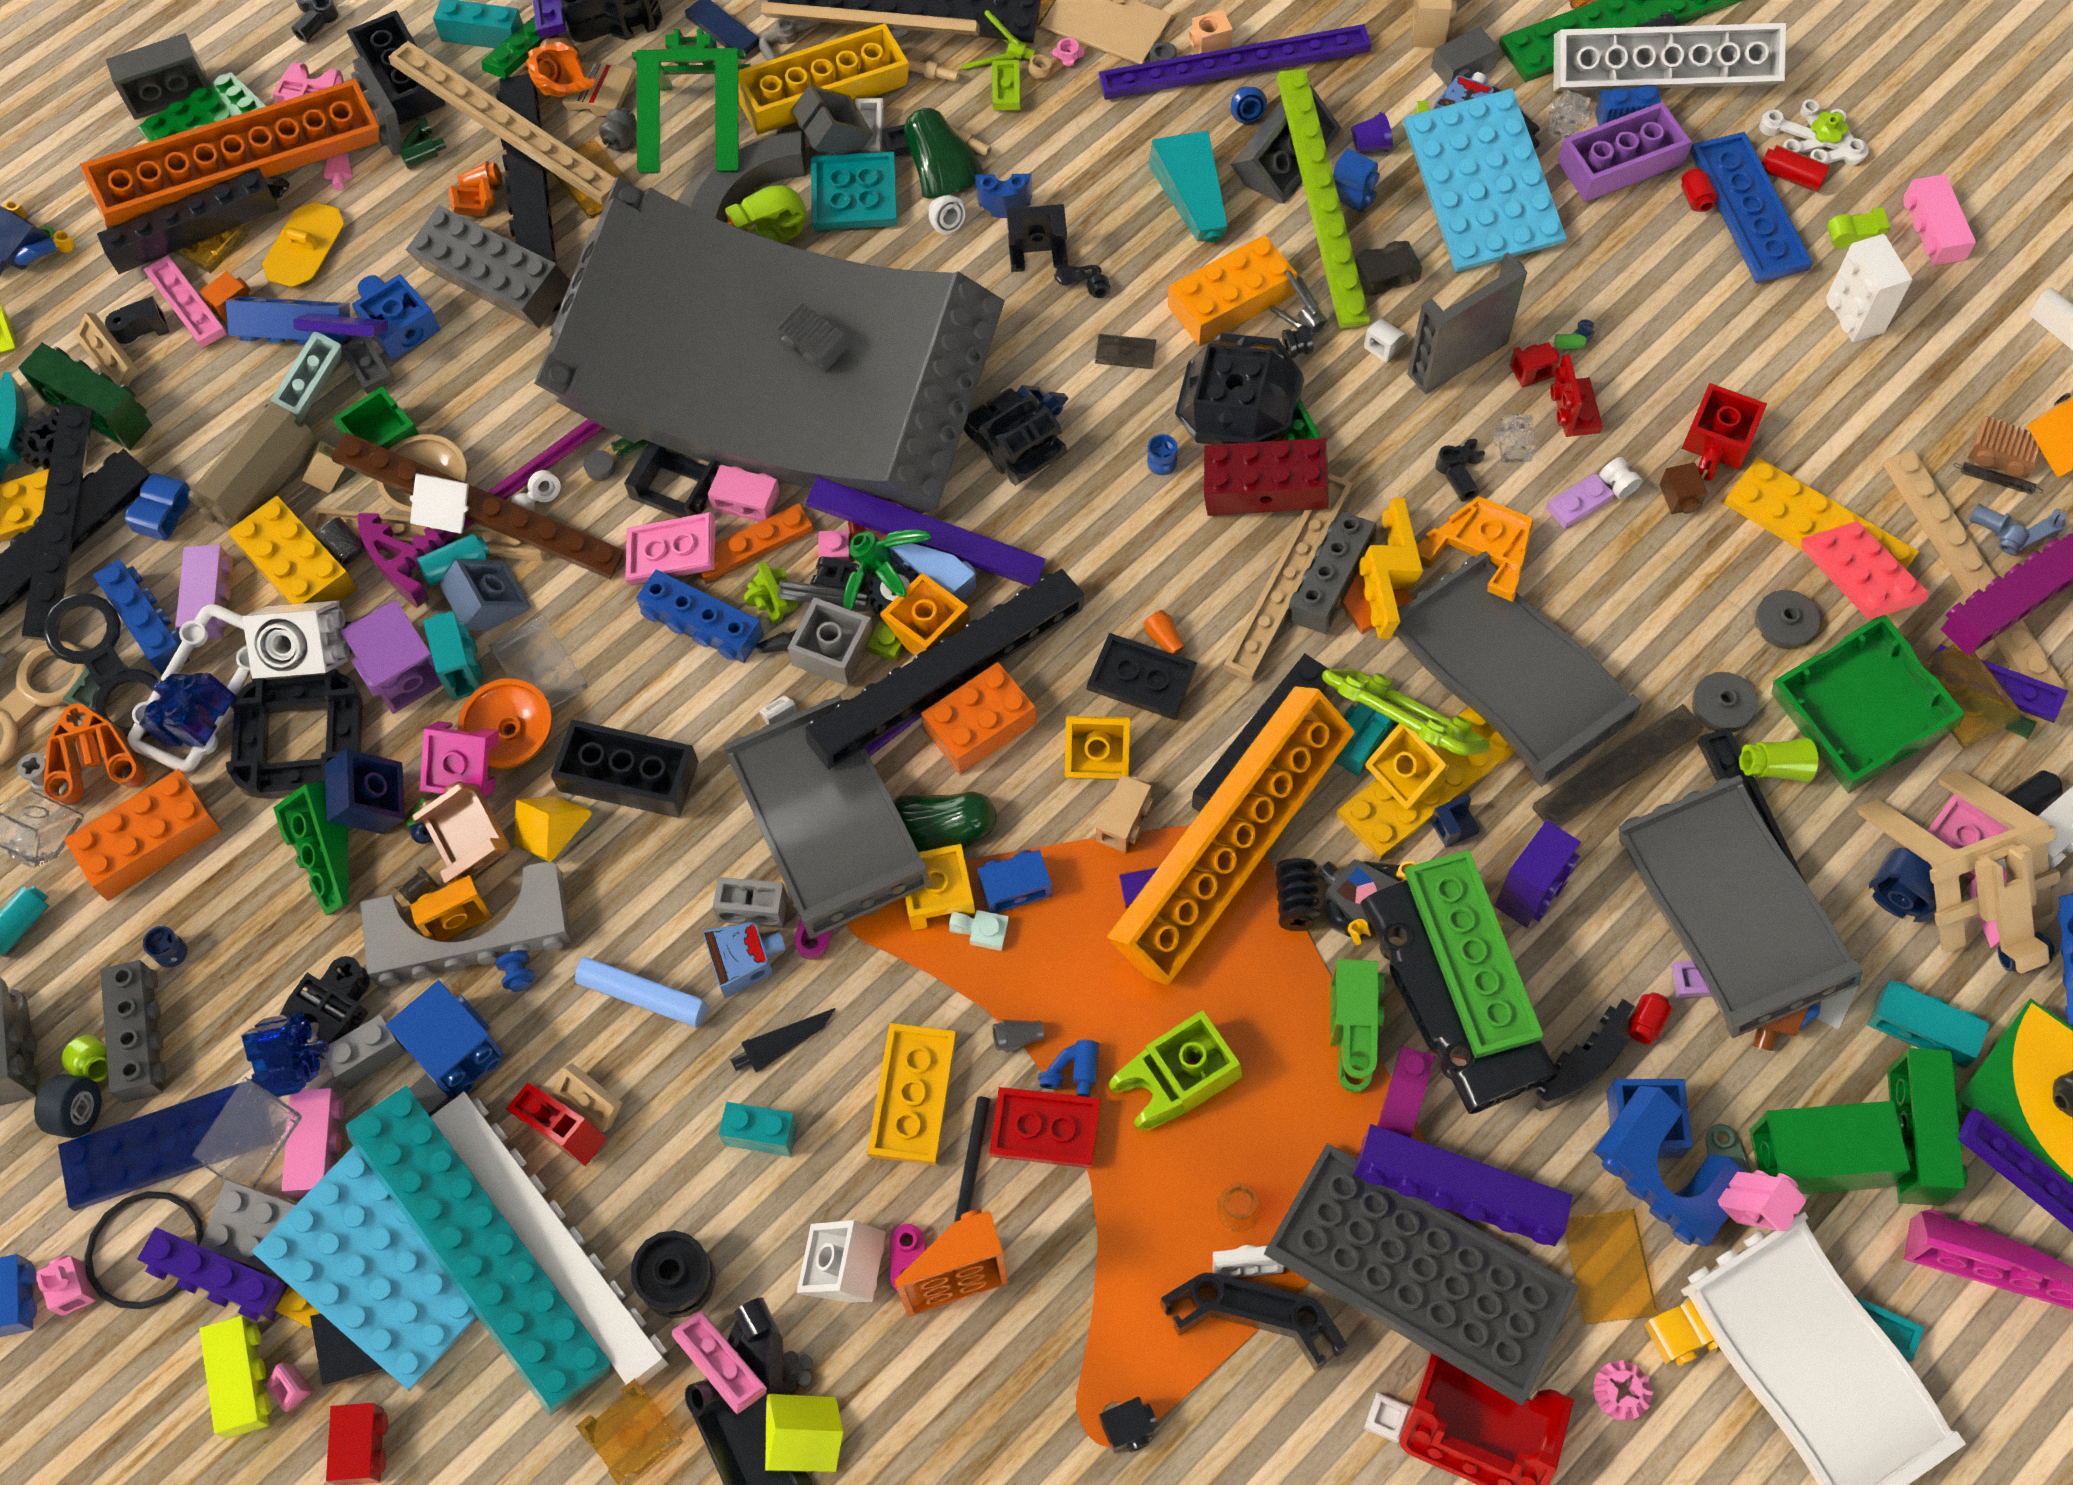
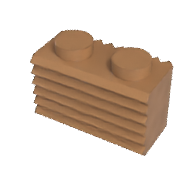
M1985 416L1975 432L1967 458L1975 460L1978 465L1983 467L1992 466L2004 470L2013 477L2028 478L2037 464L2041 449L2031 432L2025 428L2021 429L2019 426L2015 427L2013 424L2009 425L2007 422L2003 423L2001 420L1997 421L1995 418Z

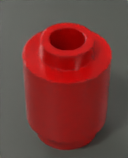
M1701 168L1687 171L1681 178V188L1691 210L1699 212L1710 210L1717 202L1718 194L1708 173L1704 172Z
M1655 992L1650 993V995L1643 994L1628 1022V1035L1639 1043L1653 1045L1655 1040L1660 1039L1673 1012L1669 1000Z

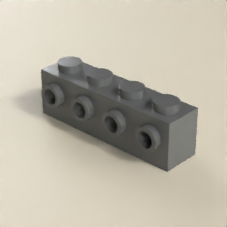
M1341 512L1336 522H1331L1325 544L1318 546L1312 568H1307L1304 572L1300 591L1294 592L1290 599L1289 609L1292 610V623L1327 635L1359 571L1360 559L1365 556L1369 546L1374 545L1376 541V522L1345 512Z
M141 960L100 969L110 1094L122 1103L162 1094V1081L166 1080V1070L160 1061L159 1051L163 1049V1038L157 1028V1019H160L161 1016L160 1007L157 1000H155L154 989L158 987L157 975L153 969H150Z

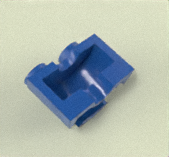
M1032 173L1012 174L1006 181L998 180L995 174L975 175L978 204L980 207L983 206L984 209L990 211L991 216L1007 218L1006 209L1022 208L1031 204Z

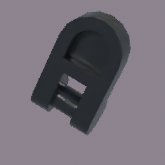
M819 557L816 565L818 571L816 575H813L810 584L845 590L850 574L857 572L860 565L830 557ZM865 569L864 578L862 580L859 592H862L867 586V574ZM836 573L835 578L829 577V574Z

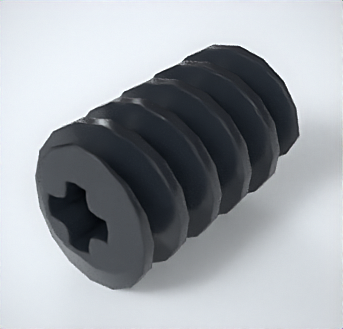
M1291 858L1277 863L1275 874L1278 879L1276 883L1278 890L1277 900L1279 902L1278 913L1280 915L1278 923L1285 930H1309L1315 925L1311 920H1315L1320 916L1319 909L1314 908L1320 903L1319 899L1313 896L1319 891L1318 886L1313 884L1317 881L1318 876L1312 872L1317 868V863L1311 859Z

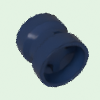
M157 926L151 929L143 939L144 951L162 967H175L183 962L187 955L188 948L186 943L169 927Z

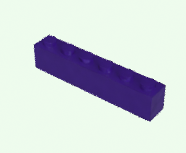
M1370 1124L1362 1140L1353 1173L1354 1176L1362 1178L1369 1184L1388 1187L1396 1190L1403 1196L1422 1199L1430 1202L1437 1208L1450 1209L1464 1214L1468 1219L1474 1221L1481 1220L1498 1226L1502 1231L1518 1233L1532 1238L1538 1244L1554 1247L1566 1231L1573 1196L1572 1194Z

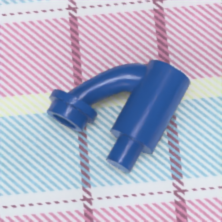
M1079 1040L1076 1044L1065 1048L1055 1058L1046 1072L1038 1074L1040 1087L1059 1089L1064 1079V1076L1059 1073L1069 1062L1074 1061L1073 1083L1077 1085V1096L1090 1097L1091 1086L1096 1085L1099 1043L1092 1040Z

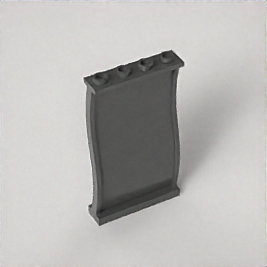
M1484 551L1477 557L1472 556L1468 558L1461 568L1454 573H1446L1438 581V584L1432 588L1421 590L1415 599L1407 605L1402 604L1398 606L1400 623L1393 635H1397L1414 657L1444 687L1468 705L1501 735L1532 771V779L1540 787H1543L1637 718L1642 702L1634 694L1629 696L1614 677L1588 651L1537 612L1517 592L1513 602L1488 592L1487 584L1497 570L1489 561V554Z
M840 695L824 700L816 706L802 712H796L788 718L766 725L758 731L744 737H738L732 742L723 745L810 939L932 885L927 868L922 858H920L908 830L866 749H861L828 770L807 744L805 727L815 717L825 716L833 711L843 701Z
M1741 775L1731 779L1723 778L1708 789L1690 792L1682 800L1672 804H1662L1656 807L1653 812L1642 817L1635 816L1629 818L1619 826L1620 844L1625 847L1647 890L1699 971L1726 1022V1028L1732 1038L1860 985L1862 969L1855 959L1852 960L1843 941L1818 900L1768 830L1743 785Z

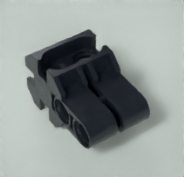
M560 0L570 37L580 43L610 33L614 37L628 40L635 37L631 29L632 27L643 24L647 33L655 31L663 20L658 0Z
M1007 388L988 400L986 405L982 404L970 411L963 429L967 436L986 452L999 473L1004 474L1005 470L1007 471L1010 482L1015 486L1068 452L1066 444L1057 438L1056 434L1059 435L1062 431L1051 410L1043 406L1040 411L1036 398L1032 395L1023 398L1011 388Z

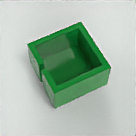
M383 386L332 418L342 437L347 432L387 450L405 438L419 435L414 423L398 407L397 403Z

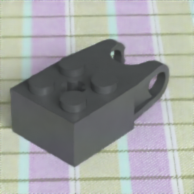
M0 977L1 1106L37 1097L36 1084H39L40 1076L34 1063L37 1041L31 1031L27 999L18 990H8L6 982ZM10 997L17 998L16 1008L12 1004Z

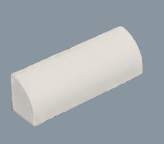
M2049 288L2040 295L2029 315L2073 351V304L2055 289Z

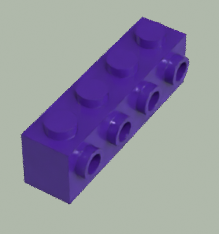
M157 1227L154 1228L137 1260L147 1265L146 1273L161 1280H165L167 1275L178 1279L176 1286L193 1294L197 1292L198 1288L209 1293L206 1298L207 1300L225 1308L231 1302L240 1306L237 1313L254 1321H258L260 1316L274 1321L278 1314L274 1310L288 1286L272 1277Z

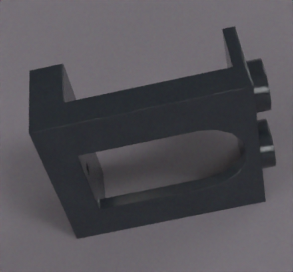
M649 442L624 484L630 499L682 518L697 515L698 513L701 514L704 511L708 492L717 474L718 466L714 459H711L708 466L666 451L665 447ZM661 468L698 482L686 503L649 490Z

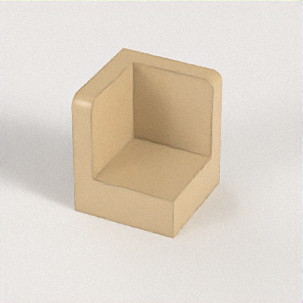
M320 440L304 469L302 481L330 493L344 469V466L332 461L331 456L336 448Z

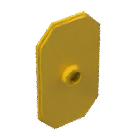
M313 201L293 211L262 262L267 281L295 288L314 278L344 227L339 208Z

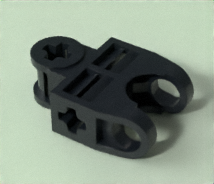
M343 956L335 959L330 964L320 980L307 972L288 997L278 1017V1033L285 1037H290L299 1028L302 1030L308 1024L318 1023L319 1029L316 1034L318 1038L314 1044L313 1053L321 1059H325L320 1050L358 1028L369 1013L358 1003L370 986V976L367 974V970L360 966L359 962L354 958Z

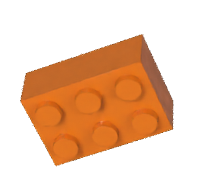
M997 662L921 712L924 731L961 775L1035 725L1036 707L1000 663Z

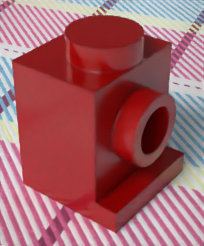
M1549 342L1531 345L1523 351L1519 346L1514 348L1509 366L1523 388L1554 377L1560 357L1557 349L1552 347Z

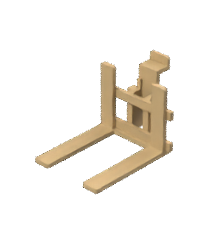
M1956 770L1938 777L1939 784L2011 830L1960 849H1953L1879 799L1857 807V813L1931 865L1932 869L1929 870L1930 880L1934 884L1937 913H1934L1935 923L1939 927L1942 950L1948 953L1966 945L1964 918L1980 913V917L1988 923L1996 920L2001 951L2016 962L2017 972L2022 974L2050 962L2048 945L2035 937L2033 920L2050 915L2053 912L2051 886L2060 883V871L2056 868L2049 870L2047 843L2057 839L2056 827L2049 825L2044 820L1962 770ZM2002 859H2005L2007 883L2005 884L2003 878V868L2000 864L1996 862ZM1975 870L1978 897L1962 903L1959 875Z

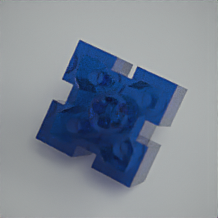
M186 673L170 674L164 681L158 679L152 684V689L161 697L159 701L155 700L146 707L145 715L139 725L166 747H181L183 743L189 747H205L217 728V725L214 724L218 716L225 715L236 695L211 673H194L191 675Z
M303 1011L264 1018L255 1025V1028H251L241 1035L247 1061L252 1063L254 1073L251 1076L258 1101L299 1093L307 1086V1082H311L319 1075L320 1060L318 1054L329 1051V1044L326 1039L307 1042V1040L312 1038V1028L310 1022L307 1019L305 1020Z

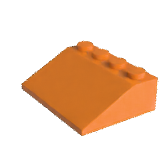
M976 1209L960 1216L961 1220L954 1222L894 1280L908 1317L1009 1284L1003 1251L990 1210L982 1213L981 1209Z

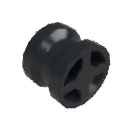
M1302 325L1298 330L1294 331L1290 329L1282 331L1283 346L1291 358H1295L1300 353L1306 355L1313 353V339L1307 325Z

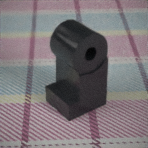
M153 296L121 307L111 312L105 319V326L116 341L121 344L131 343L139 336L153 331L158 336L169 333L163 310Z

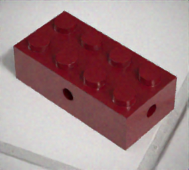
M1326 438L1204 445V499L1207 516L1329 509Z

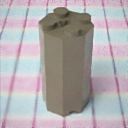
M274 402L265 404L188 492V499L201 508L198 513L202 518L212 524L216 521L228 531L267 503L318 444L312 430L305 424L300 428L295 422L297 417L289 410Z

